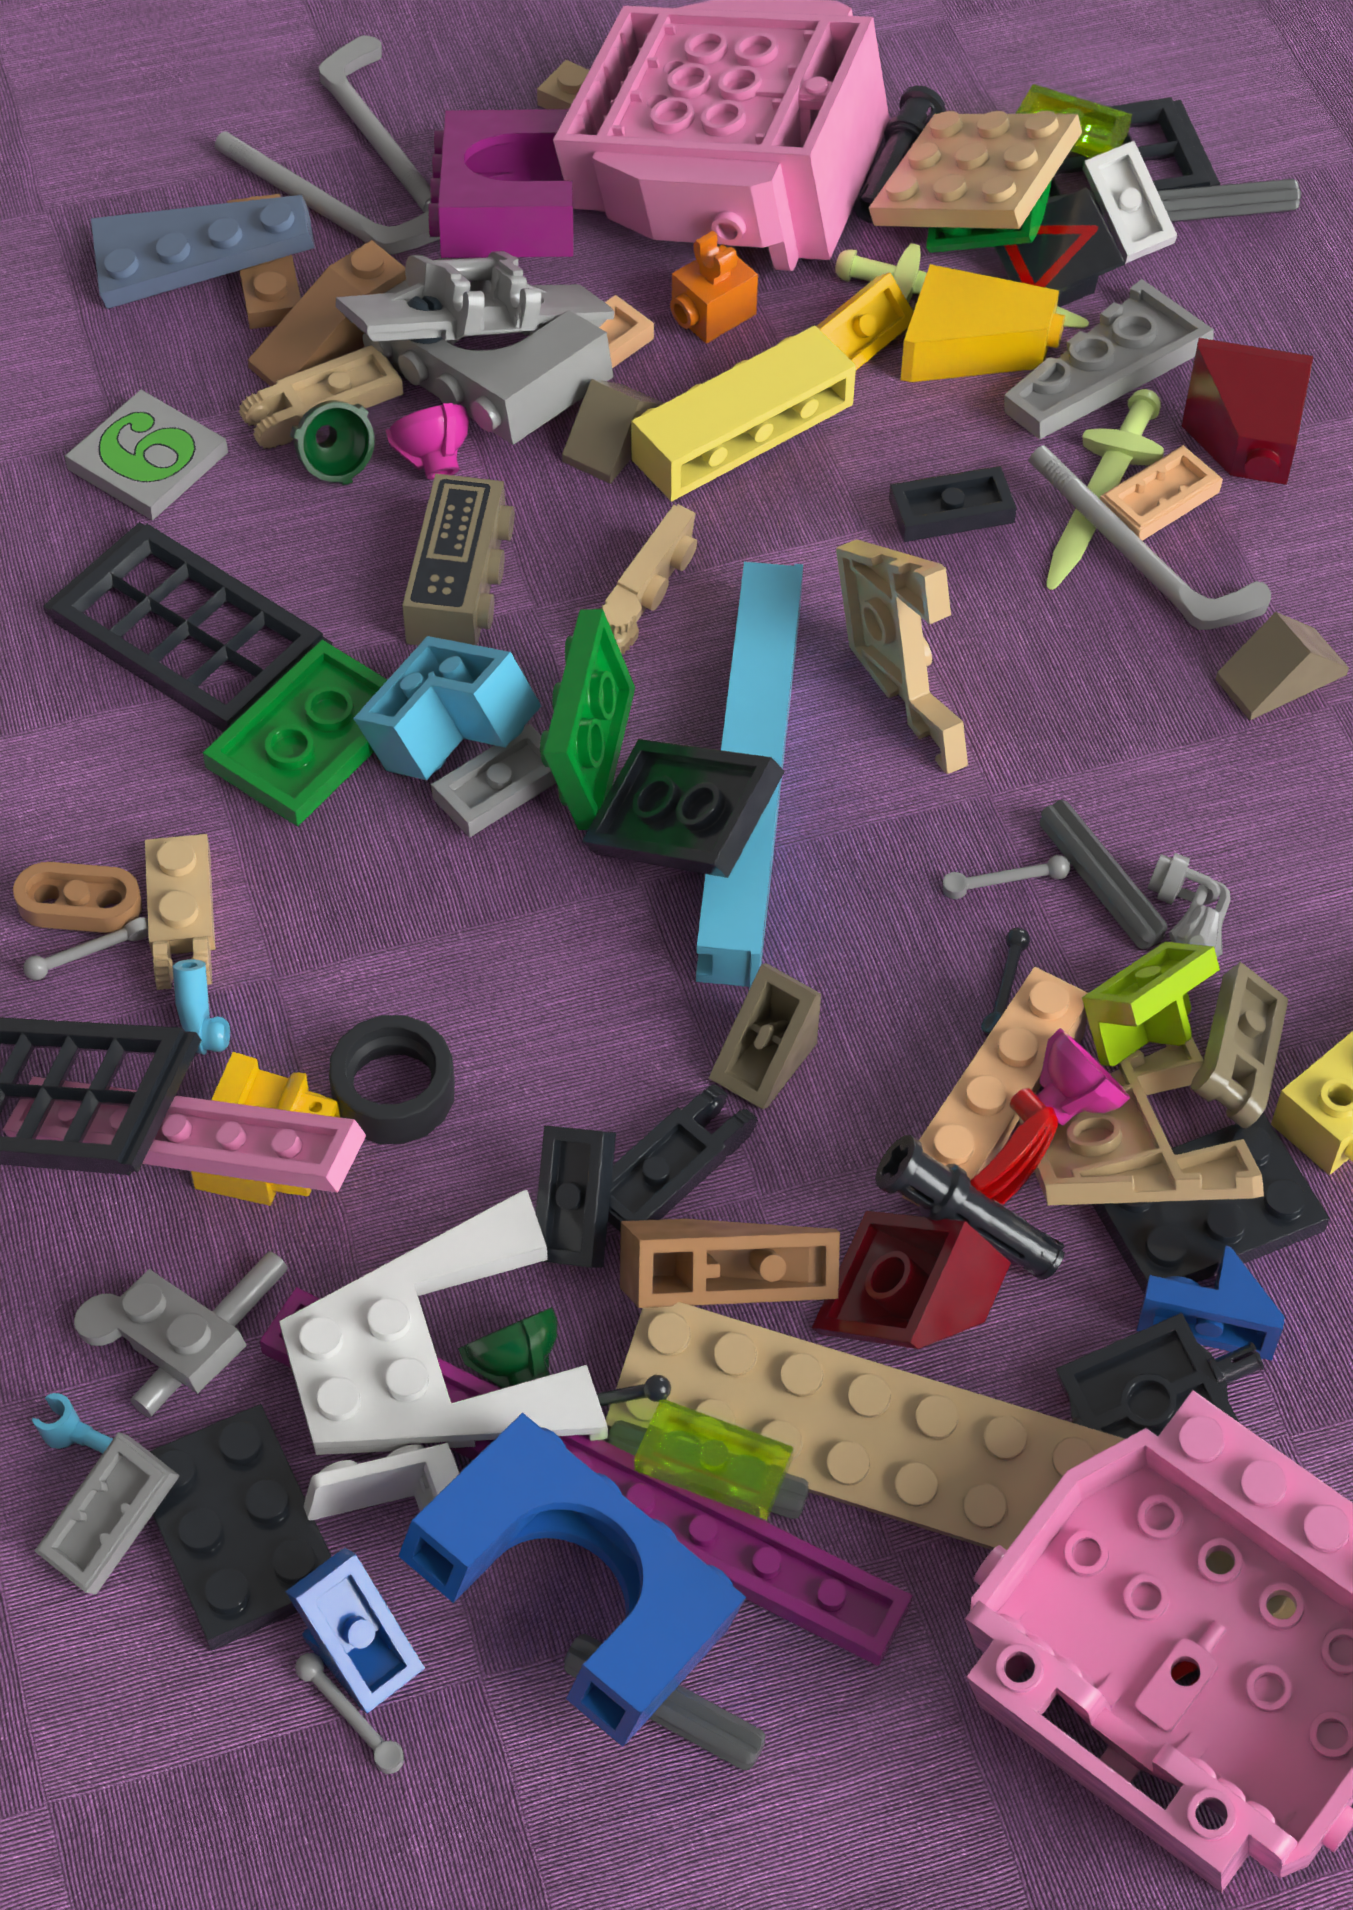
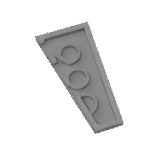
M1140 279L1130 288V298L1121 305L1113 302L1100 313V323L1088 333L1079 331L1067 341V351L1058 359L1047 358L1004 394V413L1038 439H1042L1194 358L1198 338L1213 340L1214 329L1146 281Z

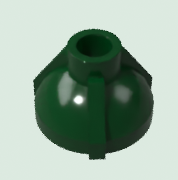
M339 400L321 402L309 409L299 424L291 427L290 437L295 439L296 454L302 466L321 480L339 482L343 486L352 483V478L366 467L374 450V431L367 418L369 412L358 403L351 405ZM327 425L329 428L328 438L322 443H317L316 433L318 429Z
M550 1307L463 1345L458 1350L465 1365L501 1388L551 1375L549 1371V1354L557 1339L558 1319L553 1308Z

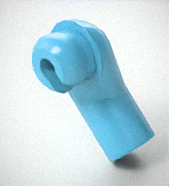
M196 959L175 963L173 965L175 1004L183 1030L185 1032H196L202 1039L196 1051L197 1053L205 1055L207 1050L213 1052L224 1051L230 1041V1026L222 1017L210 1018L206 963Z

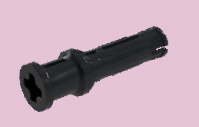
M912 86L903 92L899 102L900 112L898 116L889 120L885 128L884 137L886 144L875 163L862 192L854 203V211L863 221L873 223L869 211L870 205L933 115L946 112L942 97L926 86ZM929 107H931V111L929 115H927V111Z
M904 1135L897 1139L882 1157L876 1171V1186L888 1194L897 1191L920 1206L921 1214L927 1219L936 1221L942 1219L966 1221L1004 1257L1019 1264L1039 1280L1051 1277L1061 1265L1065 1254L1062 1251L1065 1248L1062 1242L1035 1228L1025 1219L976 1190L971 1185L970 1178L964 1169L955 1163L945 1166L923 1152L922 1143L913 1136Z

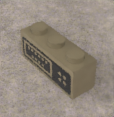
M435 474L402 605L406 644L420 645L427 636L478 645L481 629L490 630L495 603L494 594H489L491 584H501L504 572L505 553L504 550L500 549L502 540H511L514 528L515 510L514 506L505 505L504 481Z

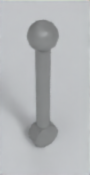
M1055 855L1044 864L966 877L959 872H951L943 879V893L948 898L960 899L966 895L968 889L1047 875L1054 879H1062L1070 872V862L1062 855Z
M147 918L134 919L127 923L123 929L46 958L31 956L24 963V974L34 981L41 980L50 969L127 940H141L149 935Z
M315 1653L301 1655L295 1664L297 1676L303 1681L313 1682L374 1751L375 1765L379 1771L385 1774H393L399 1771L404 1762L401 1746L394 1741H384L323 1672L324 1663Z

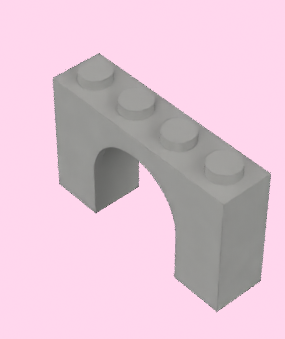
M440 257V258L437 259V260H445V259H466V258H441V257ZM404 280L385 293H398L409 288L407 280ZM489 280L469 281L470 291H482L484 296L485 293L491 292ZM571 310L566 311L522 341L494 350L476 351L453 346L460 339H441L439 342L432 344L416 343L408 339L373 342L365 333L363 334L364 346L372 345L384 357H387L393 368L403 374L410 383L425 388L439 397L443 403H453L454 405L466 407L468 416L475 420L483 430L487 432L492 431L512 445L582 399L586 394L591 379L608 381L614 377L607 332Z

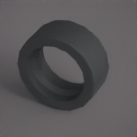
M406 1015L377 1016L358 1023L339 1039L330 1056V1089L332 1099L338 1101L340 1118L354 1119L366 1134L365 1139L378 1144H405L425 1137L445 1121L454 1103L455 1077L453 1056L444 1037L427 1022ZM386 1055H405L420 1060L429 1068L431 1083L428 1088L414 1099L400 1104H378L363 1099L356 1092L354 1077L361 1068L372 1060Z

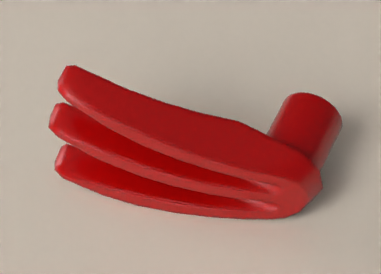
M1030 1088L1019 1090L1012 1097L1009 1104L1024 1123L1015 1130L996 1157L970 1180L971 1185L976 1190L1001 1205L1005 1204L1017 1193L1035 1171L1051 1144L1058 1127V1119L1054 1108L1046 1106Z

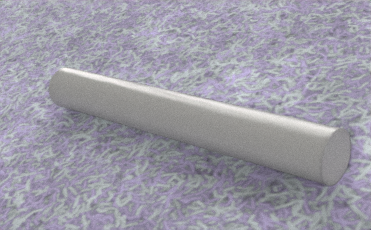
M268 1251L212 1312L235 1327L288 1270L287 1265L278 1255ZM159 1368L133 1395L130 1401L140 1413L151 1418L182 1383Z

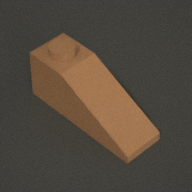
M372 240L333 263L249 357L248 367L269 386L276 385L277 380L365 347L363 343L364 332L359 330L354 323H351L335 307L336 297L383 294L406 280L405 267Z
M700 1219L621 1221L620 1288L638 1308L672 1307L677 1302L694 1306L838 1299L840 1232L837 1229Z

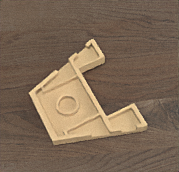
M857 539L837 547L836 554L849 647L888 699L898 694L905 702L908 725L919 739L928 735L932 737L941 751L940 754L936 755L935 759L941 769L948 775L968 766L963 721L929 691L927 666L932 663V654L922 633L921 617L927 623L932 624L951 615L946 568L940 563Z
M1192 1037L1182 1046L1166 1044V1048L1144 1057L1143 1052L1137 1050L1119 1063V1070L1110 1073L1130 1097L1121 1108L1107 1113H1089L1084 1111L1073 1116L1064 1126L1058 1122V1127L1051 1144L1034 1171L1048 1205L1251 1199L1264 1196L1262 1174L1244 1139L1175 1155L1147 1099V1095L1191 1085L1195 1074L1201 1068L1204 1061ZM1019 1118L1016 1124L1017 1128L1024 1123L1021 1118Z

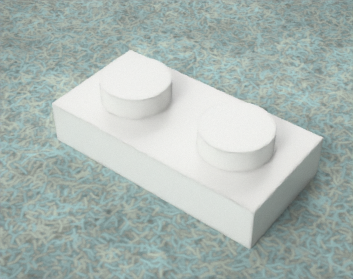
M1135 141L1084 161L1083 171L1125 263L1175 243L1177 238L1176 231Z

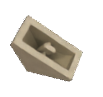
M591 379L562 453V462L611 484L632 459L631 420L641 416L648 409L656 408L664 403L623 384Z
M1275 611L1217 672L1216 681L1246 717L1252 720L1346 676L1349 667L1314 627Z
M767 963L761 964L709 1079L761 1109L768 1108L817 1044L821 993Z

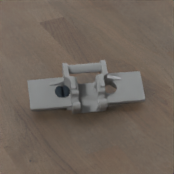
M492 251L486 258L431 260L423 255H411L408 257L405 266V275L409 288L398 293L336 297L335 306L373 342L408 339L422 344L436 343L441 339L458 340L463 336L506 333L531 335L568 310L600 327L606 320L614 319L615 313L609 305L580 284H528L523 276V270L518 267L519 259L504 251ZM489 280L491 283V292L485 293V296L482 291H470L469 281Z

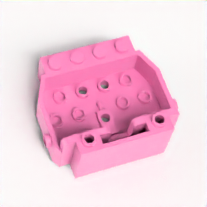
M709 0L678 8L623 6L553 139L564 181H572L573 209L606 212L607 219L653 240L694 243L697 239L714 231L717 234L718 245L760 248L768 246L775 270L793 271L799 258L830 260L890 120L873 17L853 16L851 7L834 0Z
M1193 1390L1159 1436L1145 1428L1067 1470L1009 1549L1006 1550L998 1545L986 1557L975 1574L974 1582L980 1585V1587L972 1596L970 1612L964 1619L975 1646L983 1651L984 1654L966 1678L981 1708L1222 1893L1249 1855L1277 1877L1282 1878L1308 1867L1323 1845L1334 1853L1353 1828V1808H1351L1353 1804V1503ZM1216 1551L1228 1553L1234 1560V1567L1226 1574L1211 1572L1206 1566V1560L1210 1554ZM1278 1595L1289 1597L1296 1606L1295 1613L1287 1619L1273 1617L1267 1609V1603L1271 1598ZM1188 1661L1195 1664L1200 1671L1198 1681L1190 1686L1177 1684L1171 1677V1671L1177 1663ZM1026 1668L1033 1673L1029 1680L1022 1683L1016 1682ZM1057 1694L1109 1746L1100 1759L1042 1716ZM1140 1770L1180 1787V1790L1166 1809H1163L1131 1784ZM1201 1803H1204L1226 1820L1225 1824L1215 1830L1202 1827L1196 1819L1197 1808Z

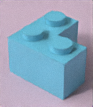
M427 636L353 719L386 771L428 780L433 773L444 765L446 758L463 739L506 748L512 740L521 734L524 726L539 710L541 704L511 652Z

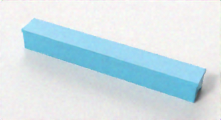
M744 562L721 750L772 757L783 769L801 607L803 564L791 566ZM782 778L729 877L705 875L697 940V954L699 955L696 982L747 986L750 989L762 964Z

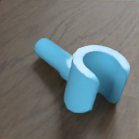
M58 1393L48 1394L45 1397L47 1403L61 1418L55 1423L50 1424L32 1418V1422L44 1442L51 1448L57 1449L77 1443L104 1453L113 1438L83 1423L66 1396Z

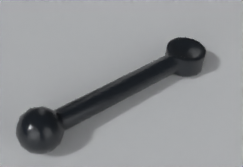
M1015 927L1009 930L1006 935V944L1009 951L993 1012L986 1016L981 1024V1028L987 1036H989L1007 1009L1021 952L1027 949L1030 944V935L1023 928Z
M654 1374L646 1380L645 1384L596 1394L601 1407L648 1398L652 1402H662L671 1393V1383L665 1376Z

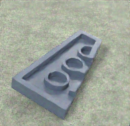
M302 195L91 218L99 294L107 309L315 248L309 210Z

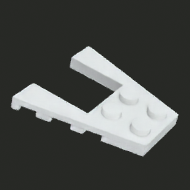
M528 1190L513 1195L279 1321L316 1455L395 1451L407 1446V1444L446 1442L450 1448L475 1447L476 1440H495L522 1412L538 1426L547 1428L558 1436L589 1435L590 1441L608 1438L607 1423L587 1365L455 1403H451L418 1296L547 1260V1246Z

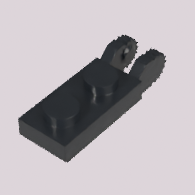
M714 1084L706 1090L704 1089L701 1094L697 1095L682 1110L677 1107L613 1165L608 1222L621 1232V1221L661 1220L726 1160V1156L732 1155L742 1143H745L757 1126V1117L743 1108L729 1118L713 1134L709 1133L704 1128L724 1108V1104L727 1102L726 1098L728 1097L724 1090Z

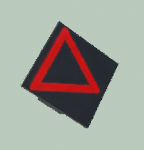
M1088 188L1047 204L1041 226L1032 243L994 246L1010 281L1059 290L1057 303L1059 307L1095 293L1098 276L1125 265V261Z

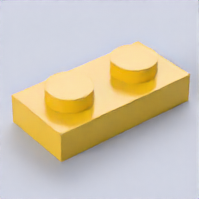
M889 272L877 276L816 327L856 364L857 370L909 327L913 310Z

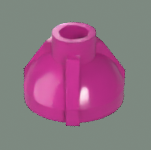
M444 403L440 406L422 409L406 415L394 422L390 429L385 431L390 447L418 470L424 469L427 479L434 480L435 474L453 475L460 470L457 452L468 435L470 419L466 407L454 405L453 403Z
M1059 1028L1048 1039L1039 1082L1044 1089L1037 1097L1046 1106L1054 1108L1058 1122L1064 1126L1073 1116L1084 1111L1089 1113H1107L1121 1108L1130 1099L1123 1087L1103 1066L1062 1028Z

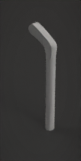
M359 36L338 49L320 64V82L335 97L425 213L428 211L429 203H431L429 184L346 77L361 67L380 60L382 57V44L380 40L372 36Z
M224 131L216 138L215 149L288 195H302L307 207L363 242L374 241L390 255L414 249L440 239V237L429 236L428 211L397 226L388 227L374 223L232 134Z
M1045 445L1038 447L1031 454L1029 462L1178 608L1190 625L1198 630H1210L1237 624L1266 613L1271 601V591L1265 583L1255 581L1236 592L1216 599L1207 598L1197 593L1163 562Z

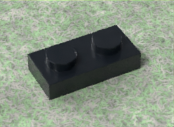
M1001 466L890 484L889 503L904 542L1015 523L1017 507Z
M544 1125L536 1204V1217L547 1246V1260L542 1262L589 1268L604 1266L616 1132Z

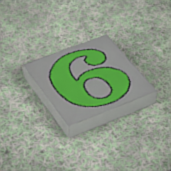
M140 390L65 455V460L69 471L149 519L154 520L228 453L226 438L147 392Z

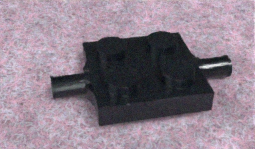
M1180 1313L1055 1369L1057 1379L1070 1403L1072 1423L1126 1439L1145 1428L1159 1436L1193 1390L1239 1422L1228 1402L1227 1384L1256 1371L1264 1370V1364L1259 1352L1256 1353V1347L1253 1342H1249L1243 1347L1214 1359L1212 1354L1197 1342L1186 1319Z

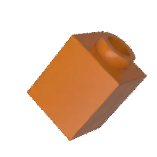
M714 231L707 233L694 242L693 249L696 260L672 273L671 312L680 326L685 329L689 328L706 344L757 314L758 274L737 257L736 250L732 246L729 248L724 244L717 246V234Z

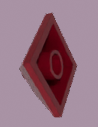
M1198 338L1181 426L1230 476L1287 485L1297 445L1313 356Z
M866 1211L839 1267L838 1299L824 1300L811 1328L819 1335L920 1349L985 1323L1011 1262L966 1221L951 1219L936 1221L922 1216Z

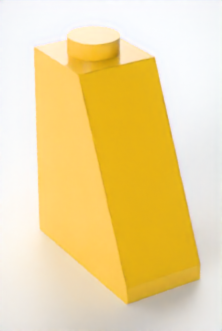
M930 264L904 339L900 380L919 382L1035 369L1045 360L1048 347L1058 348L1061 341L1065 315L1056 313L1059 290Z

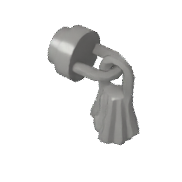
M1175 853L1173 858L1161 854L1147 889L1158 893L1156 899L1171 905L1176 896L1192 902L1182 919L1169 932L1171 942L1214 946L1218 958L1223 954L1222 925L1231 901L1229 889L1223 883L1188 868L1190 858ZM1185 878L1201 884L1197 888L1196 893L1182 888ZM1219 896V900L1215 910L1211 907L1204 906L1216 902Z

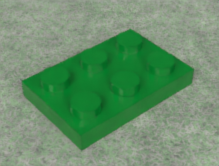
M603 609L579 610L574 634L569 635L565 642L566 665L562 681L557 682L553 689L552 703L554 712L549 730L543 731L540 740L542 763L545 767H550L558 785L560 802L562 805L568 806L578 830L589 829L612 787L635 692V685Z
M321 640L203 752L205 768L298 827L374 753L353 718L384 685L387 679L326 641Z

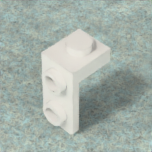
M448 1443L428 1448L417 1444L407 1445L396 1449L385 1458L360 1464L352 1460L339 1461L325 1467L311 1477L304 1509L308 1520H316L415 1496L421 1511L459 1475V1471Z

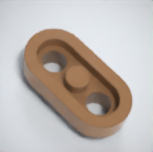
M41 862L23 870L16 878L13 886V895L20 916L27 923L36 927L112 933L123 929L130 921L138 919L142 910V899L137 880L131 873L118 867ZM48 899H57L52 904L42 903ZM109 904H118L114 907L104 908Z

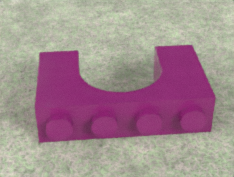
M569 109L445 110L444 130L434 131L435 154L432 155L433 178L430 181L431 203H429L428 207L429 236L440 237L441 258H486L492 251H504L515 257H573L572 181H564L553 142Z

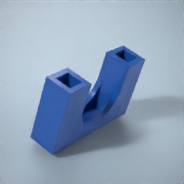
M522 1412L412 1519L398 1557L452 1603L505 1551L528 1540L542 1538L565 1540L582 1546L599 1557L613 1572L622 1589L626 1609L625 1620L582 1665L566 1700L619 1745L624 1747L728 1631L746 1596L733 1586L731 1580L723 1571L713 1565L704 1563L681 1544L666 1524L657 1519L650 1518L624 1497L618 1486L609 1477L601 1473H595L572 1454L558 1435L547 1428L538 1426Z

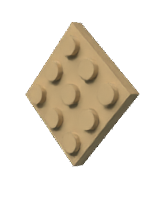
M946 111L934 114L870 205L869 211L874 226L1019 229L1081 135L1082 129L1078 114H1055L1052 111H1040L1034 114H1007L1003 111H993L986 114H959L955 111Z

